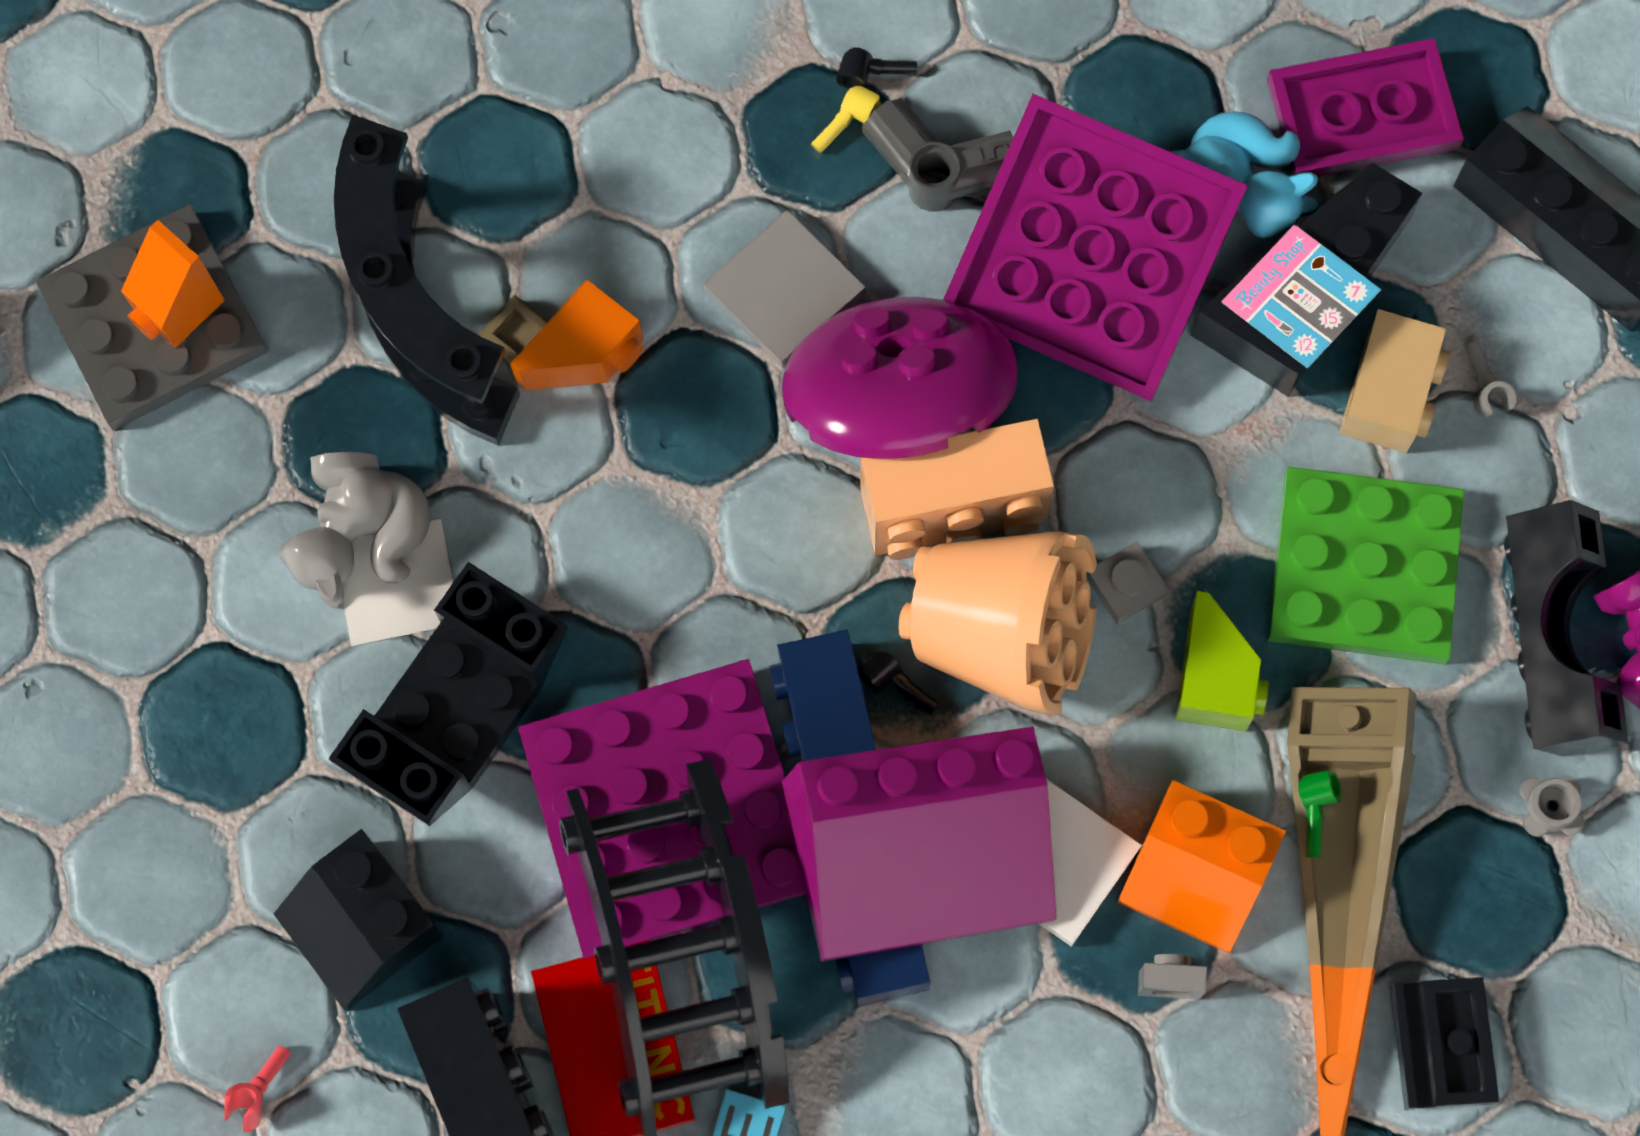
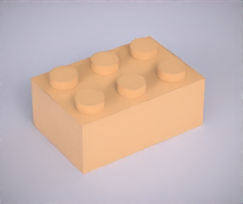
M1038 419L984 429L980 433L974 431L947 438L949 448L921 456L896 459L860 457V491L875 557L889 554V558L894 560L911 558L916 556L917 551L922 546L944 542L980 540L983 534L1003 530L1007 536L1024 535L1037 530L1040 527L1039 523L1047 522L1054 484Z

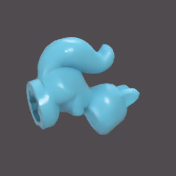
M1232 111L1213 116L1197 130L1187 149L1172 151L1176 155L1247 184L1249 187L1240 205L1241 213L1248 229L1260 239L1268 240L1291 229L1299 221L1300 217L1311 215L1319 208V203L1314 198L1302 196L1317 183L1318 176L1312 172L1293 176L1271 171L1253 174L1250 163L1263 168H1278L1291 163L1299 154L1300 141L1294 132L1289 131L1282 137L1275 138L1262 120L1249 113Z

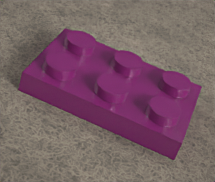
M1435 38L1269 70L1267 83L1281 135L1283 136L1287 131L1294 132L1300 141L1299 154L1295 160L1289 163L1292 176L1312 172L1320 177L1366 168L1372 163L1382 165L1458 150L1464 141Z

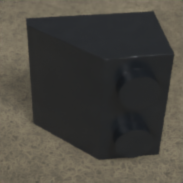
M362 828L313 864L273 913L345 1011L444 937L376 844Z

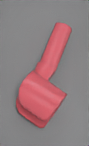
M278 1045L256 1077H253L249 1083L235 1084L228 1089L225 1094L224 1103L225 1121L229 1119L235 1109L246 1107L249 1109L243 1119V1132H251L259 1126L261 1122L262 1096L268 1089L270 1082L291 1055L286 1048Z

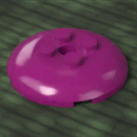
M926 297L880 299L852 307L829 318L811 331L796 347L787 362L782 378L784 407L791 422L797 421L809 430L811 441L829 450L845 455L871 459L921 456L949 448L947 438L962 433L971 427L980 433L998 419L1011 402L1016 391L1018 382L1017 361L1015 352L1004 333L989 319L968 307L946 300Z

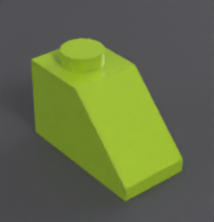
M1197 591L1190 607L1175 720L1246 732L1254 715H1264L1269 680L1259 679L1261 659L1210 593Z

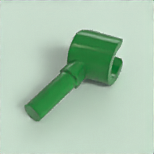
M1327 770L1307 774L1298 784L1299 796L1303 806L1306 808V818H1308L1306 858H1321L1324 819L1322 806L1339 803L1342 798L1337 774L1330 773Z

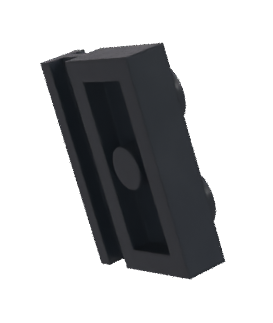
M1484 977L1430 980L1418 983H1393L1390 986L1404 1111L1425 1108L1494 1105L1499 1103Z

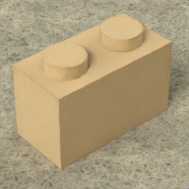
M1378 309L1366 335L1339 434L1403 453H1407L1416 436L1426 438L1436 404L1426 402L1431 383L1441 384L1450 357V351L1441 349L1446 328Z

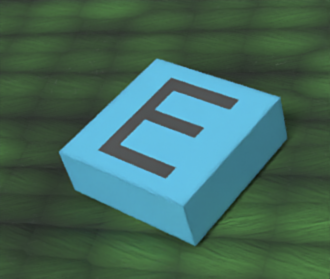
M726 1089L713 1136H779L786 1106L779 1105L766 1109L762 1099Z

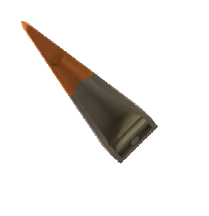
M1292 687L1287 751L1306 917L1315 1034L1320 1136H1345L1415 762L1412 747L1416 693L1410 688ZM1327 770L1330 773L1337 774L1342 798L1339 803L1322 806L1324 819L1321 858H1306L1308 818H1306V808L1303 806L1299 796L1298 784L1307 774Z

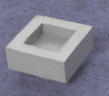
M1138 541L1098 563L1094 573L1087 572L1088 581L1117 625L1163 599L1169 592V588Z
M1157 954L1154 956V963H1144L1139 970L1138 996L1200 1000L1206 992L1207 967L1191 966L1192 958L1190 956Z

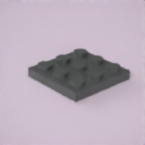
M191 204L159 219V221L200 257L225 301L176 348L169 344L160 334L153 341L150 340L130 321L127 315L133 308L121 292L145 236L155 222L35 281L107 424L113 431L269 352Z

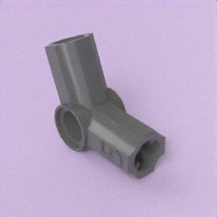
M901 97L896 100L889 99L876 108L869 119L862 125V133L908 186L909 196L913 203L920 209L929 212L942 211L950 207L956 198L991 190L1013 140L1011 131H1006L951 146L940 143ZM928 171H939L946 175L947 179L941 183L932 184L922 179L921 175Z

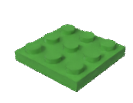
M1288 466L1284 476L1267 641L1446 665L1450 659L1464 489Z

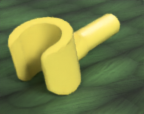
M862 86L851 87L843 99L840 112L835 116L836 118L811 145L819 153H822L848 127L853 118L865 123L873 111L881 106L880 96Z

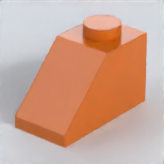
M157 220L149 228L121 292L133 308L127 315L130 321L150 340L153 341L160 334L169 344L176 348L225 300L200 257L164 224Z
M586 279L511 362L510 365L516 383L525 391L607 383L618 370L624 373L631 368L642 353L644 339L640 320Z

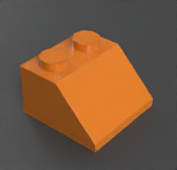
M1172 780L1117 903L1229 954L1264 884L1286 831Z

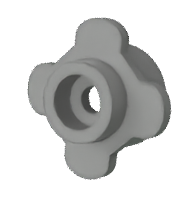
M1567 775L1561 778L1547 779L1543 782L1537 777L1526 779L1520 787V795L1526 800L1527 816L1523 821L1525 830L1535 837H1541L1547 831H1563L1569 836L1580 832L1585 820L1580 814L1581 786L1579 782ZM1548 801H1554L1557 804L1556 811L1548 810Z

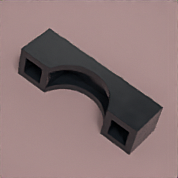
M1567 500L1506 516L1508 536L1504 542V550L1513 572L1515 593L1511 598V609L1516 622L1519 624L1522 650L1518 655V668L1522 679L1526 683L1528 709L1525 712V727L1528 736L1532 740L1533 749L1563 757L1629 744L1621 684L1591 674L1577 658L1570 638V618L1577 597L1591 579L1606 569L1599 511L1576 501Z

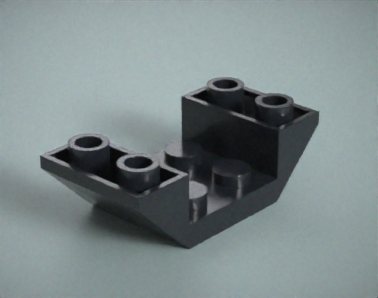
M467 562L434 609L440 624L377 713L372 715L363 709L328 758L330 762L429 827L473 789L541 691L568 629L567 624L470 562Z

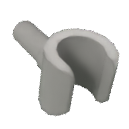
M1477 340L1469 342L1465 347L1480 387V391L1474 400L1475 410L1479 415L1486 418L1493 415L1488 395L1489 393H1495L1502 399L1505 411H1511L1517 402L1514 388L1506 382L1496 381L1494 374L1491 373L1480 342Z

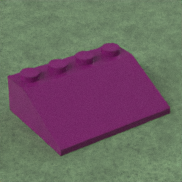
M1034 726L801 761L782 780L821 962L1053 922L1057 919L1048 784Z

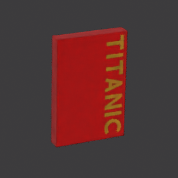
M592 956L585 959L581 957L532 970L531 974L570 1136H643L637 1116L626 1117L622 1108L618 1080L627 1078L617 1011L611 983L602 985L595 957ZM652 966L630 972L639 1017L668 1011L658 967ZM675 1035L644 1043L650 1079L683 1071ZM690 1095L654 1104L657 1132L696 1122Z

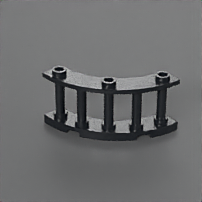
M352 114L340 149L334 187L335 228L341 257L350 282L366 311L372 330L385 355L404 382L431 404L434 410L445 419L468 433L499 446L520 396L517 386L494 377L505 352L504 346L487 340L458 323L428 295L417 280L413 257H415V231L419 211L427 188L424 180L398 172L400 160L408 140L407 133Z
M711 759L686 764L688 789L680 791L679 798L589 818L580 791L576 788L566 791L569 816L559 818L560 833L566 854L577 853L602 946L594 947L598 975L602 985L611 983L627 1074V1078L618 1080L622 1108L626 1117L637 1116L643 1136H657L654 1104L745 1081L747 1087L757 1086L766 1109L790 1103L784 1038L781 1033L772 1035L768 1004L778 1002L763 925L744 854L734 856L724 827L733 824V818ZM685 822L687 827L696 826L703 848L699 849V856L609 877L606 876L597 842ZM703 880L707 886L715 884L723 917L716 919V925L624 947L613 901ZM722 950L724 955L732 954L738 987L731 989L730 996L639 1017L630 972ZM737 1020L739 1026L744 1025L747 1048L739 1050V1057L650 1079L644 1043Z

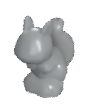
M332 452L310 457L312 479L321 489L326 490L324 503L319 505L317 512L320 527L309 529L293 536L282 544L279 550V557L295 581L305 588L318 590L322 600L328 606L337 608L343 603V583L350 577L354 567L352 542L370 534L375 535L370 550V561L375 574L387 583L404 581L409 576L411 569L401 561V558L414 551L423 542L429 528V503L423 490L411 479L399 473L380 470L378 456L365 452Z

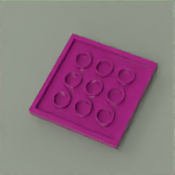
M1032 94L943 300L960 304L981 314L993 322L1012 341L1146 400L1153 401L1249 186L1036 94Z
M749 658L518 727L583 959L594 956V947L602 946L577 853L567 855L561 838L559 818L569 816L567 790L579 789L588 817L592 818L679 798V792L688 789L686 764L711 759L733 818V824L724 827L734 856L741 854L745 856L758 909L806 895L782 784L785 776ZM685 822L597 842L607 877L699 856V849L703 848L696 826L687 827ZM704 880L613 901L624 947L649 939L651 941L716 922L717 918L723 917L715 884L707 886Z

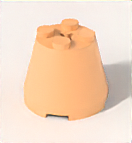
M1053 531L943 543L933 548L922 546L917 551L914 559L913 575L916 584L912 603H906L903 606L899 618L900 637L911 640L913 652L922 663L1025 710L1048 715H1059L1062 713L1063 702L1059 700L1065 689L1078 690L1093 640L1097 606L1090 605L1091 593L1086 573H1094L1097 567L1092 543L1087 536L1082 534Z

